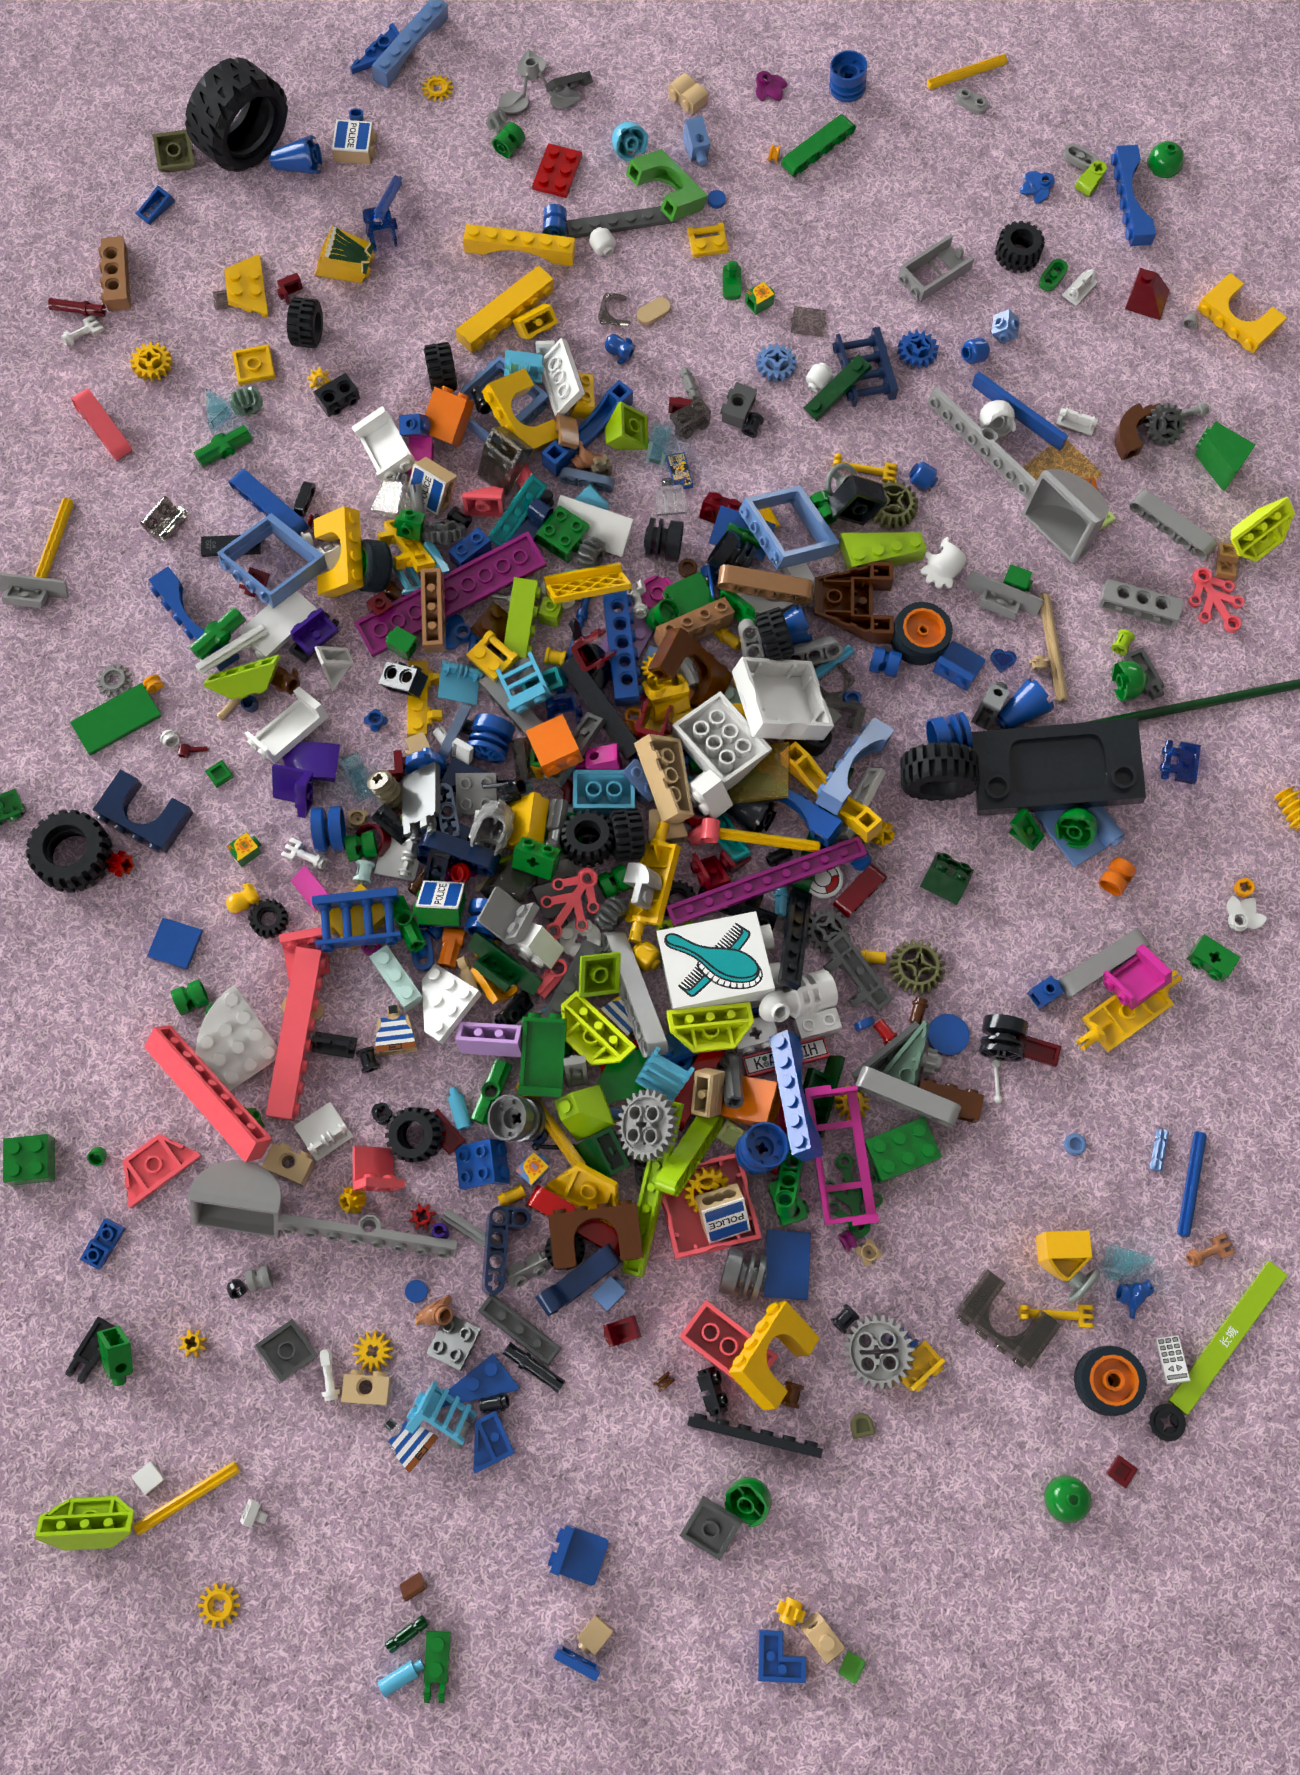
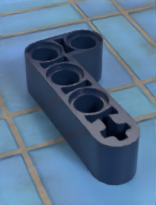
M535 498L528 507L527 519L508 541L528 531L534 542H536L537 531L553 513L554 509L540 499Z
M426 829L417 848V860L424 865L427 864L428 853L433 848L450 854V864L465 863L470 871L487 877L494 876L501 860V855L498 853L495 856L494 850L477 844L471 847L469 841L438 830L428 834Z
M497 1206L487 1215L482 1290L488 1296H495L504 1289L508 1230L520 1231L529 1225L531 1214L524 1208ZM493 1213H500L503 1217V1222H495L493 1220ZM516 1214L524 1217L525 1222L523 1225L516 1223ZM495 1234L500 1236L501 1245H494L491 1241V1236ZM491 1257L499 1259L500 1266L498 1268L490 1265L489 1260ZM499 1273L494 1277V1284H498V1287L492 1290V1286H488V1283L493 1280V1274Z
M607 1244L555 1285L546 1288L535 1298L547 1316H551L614 1270L622 1261L611 1245Z

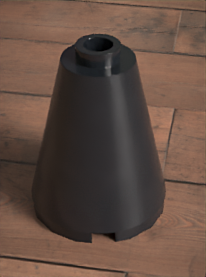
M728 790L727 793L733 806L727 809L726 812L750 832L761 833L763 829L767 832L777 812L773 810L774 806L778 807V802L771 798Z

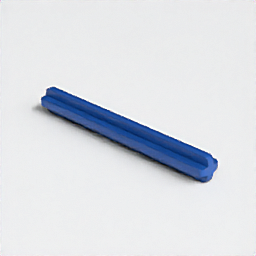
M394 175L374 210V217L376 219L382 220L402 185L401 180L403 178L401 176Z
M1199 1131L1194 1132L1177 1230V1234L1182 1237H1190L1207 1138L1205 1133Z

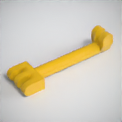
M836 453L834 455L832 467L839 463H847L856 472L883 476V482H887L889 479L892 483L896 481L897 464L885 462L884 468L843 462L841 461L842 454Z
M1079 1304L1077 1305V1311L1030 1309V1305H1020L1018 1308L1019 1319L1077 1320L1078 1328H1094V1323H1085V1319H1094V1314H1085V1310H1094L1093 1305Z

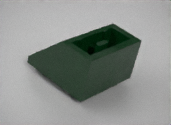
M937 852L920 887L957 905L969 884L974 869L964 862L952 859L946 853Z
M612 1126L574 1146L587 1166L607 1177L632 1166Z

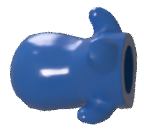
M616 334L609 335L604 344L608 353L620 356V359L617 360L618 364L629 361L636 347L630 338L624 340Z

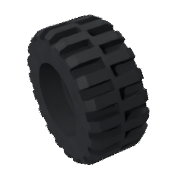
M933 742L927 745H918L916 748L913 747L906 751L900 759L901 788L906 795L918 798L919 800L945 801L948 799L954 800L959 797L963 798L966 795L972 794L979 787V756L973 748L954 742Z
M73 809L70 810V813L66 810H60L57 815L54 813L47 815L48 819L45 821L41 819L38 822L39 826L37 829H32L30 832L32 838H28L26 843L30 848L26 849V857L29 859L28 864L33 872L50 888L53 887L60 892H63L65 889L68 893H74L75 889L78 888L81 892L87 890L86 886L89 884L92 887L96 885L97 882L95 880L99 877L101 879L104 878L106 875L104 872L105 868L109 869L106 862L111 857V853H113L111 849L113 844L105 829L89 814L85 812L80 813L78 810ZM72 836L86 838V851L80 860L68 866H57L53 863L54 851L61 841Z

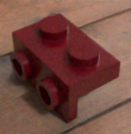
M709 491L703 500L699 518L715 524L721 505L739 511L742 503L736 499L723 497L717 492L712 493Z
M696 853L692 854L690 868L693 874H697L700 886H704L706 891L731 883L716 855L700 860Z

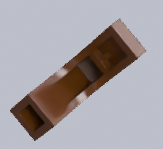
M1138 403L1132 406L1122 417L1115 432V447L1122 461L1139 455L1143 444L1136 428L1149 422L1146 417L1152 416L1150 410L1156 409L1157 405H1161L1160 403L1148 405L1145 408Z

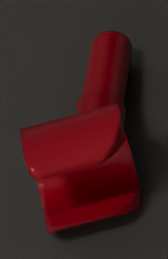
M181 744L178 749V756L189 758L190 752L208 751L207 746L191 747L188 744Z

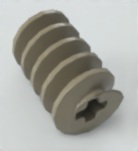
M386 770L373 773L367 781V787L376 795L380 802L385 803L394 812L400 811L402 809L403 787Z

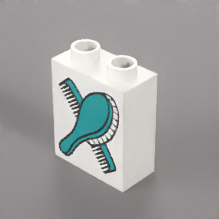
M756 911L657 931L658 948L661 951L662 967L672 1010L750 1002L751 1008H756L760 1006L761 1001L767 994L775 991L776 988L784 987L778 984L780 963L769 964L766 950L775 949L770 924L760 926Z

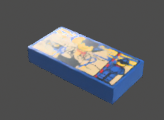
M685 452L666 455L674 491L693 488V481Z

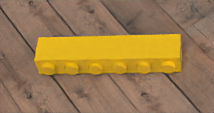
M538 265L456 328L457 340L471 353L481 350L487 341L495 339L504 328H509L513 319L526 313L531 307H536L545 296H550L554 290V279Z

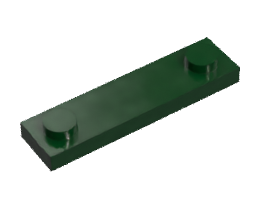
M858 354L803 407L804 410L817 422L872 369L871 365Z

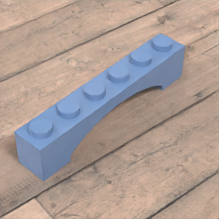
M429 0L373 63V81L386 88L392 84L417 44L433 30H439L448 19L447 3L442 0Z
M873 718L869 724L866 722L860 731L861 736L857 734L851 744L853 747L848 746L843 754L844 759L840 758L834 767L835 772L831 770L825 780L827 783H822L818 788L816 794L819 796L816 804L837 816L852 791L848 788L849 769L866 755L874 752L880 754L895 729L876 718Z

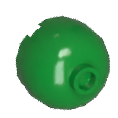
M1160 142L1151 150L1147 159V166L1153 171L1154 175L1160 178H1171L1180 173L1184 164V152L1181 146L1175 142Z
M1121 661L1114 664L1112 681H1116L1118 689H1114L1117 699L1119 701L1133 700L1139 697L1145 690L1148 683V674L1144 672L1138 663Z
M1075 807L1064 811L1055 824L1057 838L1059 840L1063 838L1069 843L1066 845L1072 848H1086L1090 843H1093L1097 836V820L1090 811L1084 808Z
M1070 1475L1059 1476L1051 1480L1046 1487L1044 1501L1049 1514L1056 1520L1063 1523H1076L1084 1519L1090 1512L1092 1504L1091 1493L1080 1479Z
M744 1477L738 1479L725 1494V1509L741 1518L743 1523L749 1524L748 1527L760 1525L770 1512L772 1505L770 1491L762 1481L756 1478Z

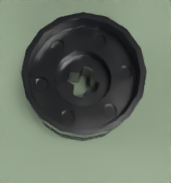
M650 517L644 537L645 558L650 559L652 550H655L656 560L659 559L662 551L665 552V561L678 562L684 522L671 520L668 528H664V519L660 518L659 526L656 527V518Z
M729 529L718 541L706 563L716 570L722 565L749 568L757 548L752 545L747 550L749 546L747 541L739 547L738 543L741 537Z
M1004 1014L985 1015L982 1032L988 1036L980 1039L982 1044L979 1047L980 1055L998 1061H1022L1025 1055L1023 1050L1026 1045L1020 1040L1027 1038L1028 1022L1024 1019Z

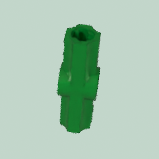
M242 425L226 435L224 433L215 435L211 439V443L193 453L199 464L205 467L220 458L226 459L228 455H234L236 449L253 439L246 426Z
M233 607L218 621L210 622L206 626L204 634L189 647L198 659H205L217 647H223L230 641L231 634L246 621L245 617Z
M399 895L400 901H396L393 904L395 923L402 934L410 952H418L423 949L426 942L405 897Z
M494 1060L486 1082L481 1088L480 1097L471 1116L472 1121L488 1126V1111L491 1104L502 1095L512 1065L502 1060ZM489 1088L497 1089V1094L494 1097L486 1096V1091Z

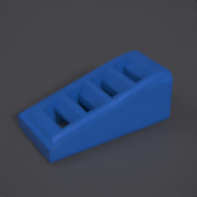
M157 185L135 214L150 225L175 202V199ZM153 207L155 210L152 212L149 208ZM145 211L150 214L149 218L143 214Z

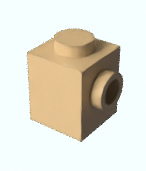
M424 731L405 739L408 750H405L407 756L421 751L423 748H430Z

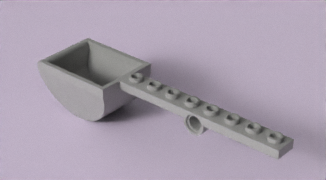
M939 387L933 389L927 404L1028 500L1021 514L1070 562L1077 563L1087 554L1109 512L1108 504L1102 494L1083 478L1059 469H1047L1041 472L1036 481L996 443L999 437L996 430L989 427L981 428Z
M230 1160L214 1164L196 1177L188 1192L191 1223L197 1226L279 1238L280 1230H282L286 1234L301 1233L310 1238L321 1236L326 1237L330 1241L347 1240L355 1245L366 1243L371 1244L375 1248L386 1246L392 1247L396 1251L412 1250L420 1255L431 1253L437 1254L441 1258L455 1257L457 1241L381 1229L379 1218L374 1215H365L360 1219L358 1225L281 1214V1192L276 1179L268 1170L252 1162L245 1163L243 1160ZM371 1226L375 1230L373 1232H366L364 1228Z

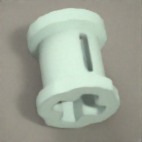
M357 860L356 864L358 867L356 876L353 877V882L370 885L371 871L375 864L367 860Z

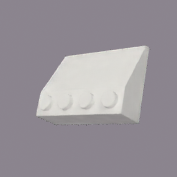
M721 691L672 725V737L681 739L682 748L703 772H707L710 769L722 780L727 791L739 783L772 751V748L763 738L752 737L748 721Z

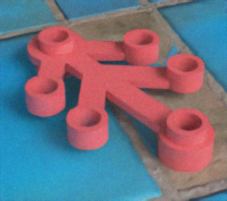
M1207 568L1196 569L1192 575V580L1196 585L1193 595L1188 600L1189 605L1198 607L1201 603L1200 595L1203 588L1207 593L1205 604L1198 616V620L1201 623L1209 622L1211 619V609L1214 604L1224 620V629L1229 633L1237 632L1242 622L1239 617L1230 615L1222 602L1230 603L1236 609L1242 608L1245 603L1242 597L1226 594L1233 591L1235 584L1230 580L1225 581L1213 577L1211 571ZM1212 585L1221 587L1226 593L1215 590ZM1225 585H1230L1231 589L1226 588ZM1192 599H1196L1198 603H1194ZM1235 600L1240 601L1241 605L1236 604ZM1202 615H1206L1208 619H1203Z
M583 868L575 877L553 879L551 886L554 890L560 891L565 886L577 885V887L571 893L552 897L546 895L540 899V904L544 908H550L552 905L566 902L554 922L547 924L545 927L548 932L551 927L556 928V933L552 935L555 939L562 935L561 926L573 907L576 916L575 928L579 931H585L588 928V922L585 920L581 902V895L584 890L588 899L586 910L593 914L599 910V904L596 902L593 888L597 883L598 876L593 869ZM588 874L590 876L589 882L583 880L584 875ZM557 880L561 881L562 886L560 888L555 887V882ZM545 898L550 899V904L548 906H545L543 904V900ZM592 903L596 905V909L594 911H591L589 909V906ZM579 921H584V928L580 929L578 927Z

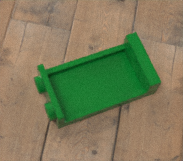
M528 1012V1016L522 1017L523 1034L518 1095L561 1098L563 1096V1058H565L567 1018H562V1014L549 1013V1017H541V1013Z

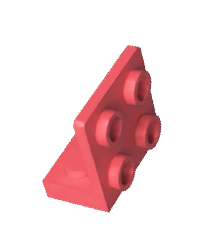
M321 927L279 934L280 943L284 948L289 980L291 978L296 947L317 949L315 941L323 940ZM323 952L325 954L324 957H327L326 968L322 969L321 975L330 973L328 952Z
M353 1147V1190L394 1192L405 1188V1179H396V1175H394V1157L390 1152L392 1148Z

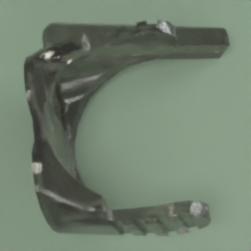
M605 292L597 318L600 320L599 323L601 325L630 326V321L613 318L606 308L607 301L612 299L626 301L627 297L622 294Z
M837 663L836 667L844 677L845 684L843 690L830 694L820 686L823 699L830 703L836 702L856 681L855 677L850 672L848 673V670L840 663Z

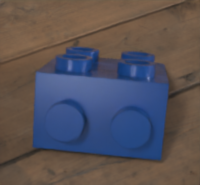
M952 641L944 654L937 660L933 672L967 691L983 667L985 659L961 644Z
M487 1139L459 1146L455 1150L458 1182L461 1190L488 1184H510L505 1140Z
M566 1524L565 1529H559L555 1542L560 1544L557 1552L552 1551L548 1566H551L550 1573L558 1576L561 1574L593 1586L597 1581L609 1542L604 1537Z

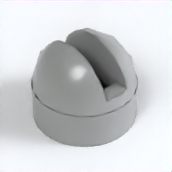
M1195 313L1185 316L1183 327L1191 330L1196 329L1199 323L1198 316Z

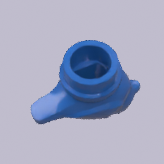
M1149 1279L1144 1283H1133L1132 1285L1119 1284L1116 1291V1300L1122 1304H1127L1130 1318L1135 1319L1136 1310L1147 1297L1153 1294L1154 1287Z

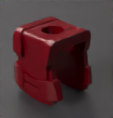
M598 628L586 637H579L571 646V651L583 672L606 665L605 661L617 654V650L613 649L589 662L581 648L583 645L606 633L605 628Z
M646 699L640 711L642 712L641 716L636 719L635 731L637 732V738L640 740L648 734L666 737L671 735L672 725L674 724L672 723L674 707L669 705L661 731L657 732L645 728L652 709L651 700Z

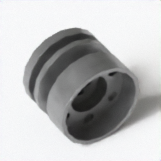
M503 1095L491 1104L488 1111L489 1129L500 1140L531 1142L542 1134L545 1127L546 1115L544 1108L539 1101L532 1097Z
M730 1246L718 1292L733 1296L736 1288L740 1287L742 1299H745L747 1291L751 1290L750 1301L756 1302L758 1295L763 1289L767 1274V1256L761 1255L759 1263L755 1264L756 1253H752L749 1261H744L745 1250Z

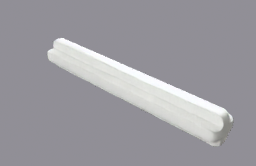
M259 624L195 665L196 669L200 674L206 673L268 633L267 629L263 624Z

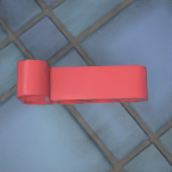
M88 388L71 398L77 412H80L83 419L88 422L116 461L133 451L127 440Z

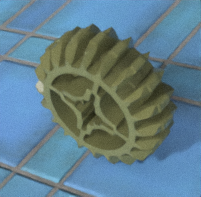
M889 479L885 484L882 481L881 484L887 503L883 509H880L872 517L874 518V524L880 521V528L885 524L888 530L891 526L895 530L899 526L904 528L906 524L909 525L912 519L916 517V512L919 508L916 492H911V486L905 487V482L898 484V480L892 483ZM902 500L905 501V503H906V505H907V510L904 508V505L901 503Z
M912 939L910 945L905 941L902 947L897 946L896 952L892 953L891 957L893 959L889 961V965L892 967L889 969V973L895 974L891 978L892 981L899 980L896 985L898 988L902 984L905 986L903 992H907L910 988L911 994L915 995L918 989L919 994L923 995L925 990L930 993L932 987L936 989L939 986L938 982L943 981L944 978L941 975H944L946 970L941 967L945 966V961H939L943 955H936L938 948H929L931 946L930 942L925 946L923 945V940H919L918 944H916V941ZM916 952L914 959L902 960V957L906 954ZM923 955L929 958L933 966L924 960ZM917 960L919 964L918 967L920 968L918 973L916 970V966H914ZM903 970L911 974V979L904 974ZM933 973L930 979L918 982L922 974Z

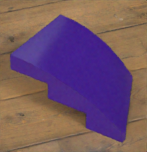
M299 742L282 757L284 766L313 772V783L314 779L335 783L340 744Z

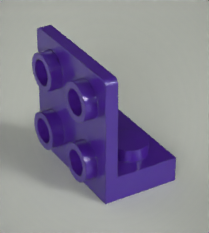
M273 764V798L294 802L295 808H297V817L306 818L313 805V772Z

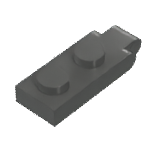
M1144 648L1126 654L1124 656L1125 661L1138 663L1144 672L1148 674V683L1143 693L1145 695L1149 694L1152 700L1164 696L1162 689L1164 683Z

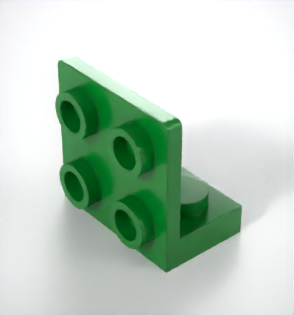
M559 505L537 531V543L569 564L573 559V548L588 531L590 525Z

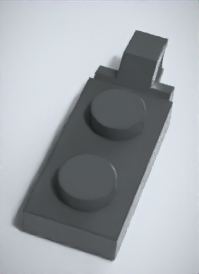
M590 71L578 72L555 78L547 83L545 87L547 92L554 91L558 93L565 90V87L573 89L578 87L579 84L586 86L592 83L593 79Z

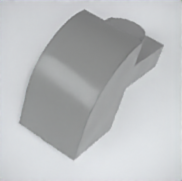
M628 862L623 882L634 888L631 903L642 909L650 910L654 891L662 889L661 877L656 871L641 863Z

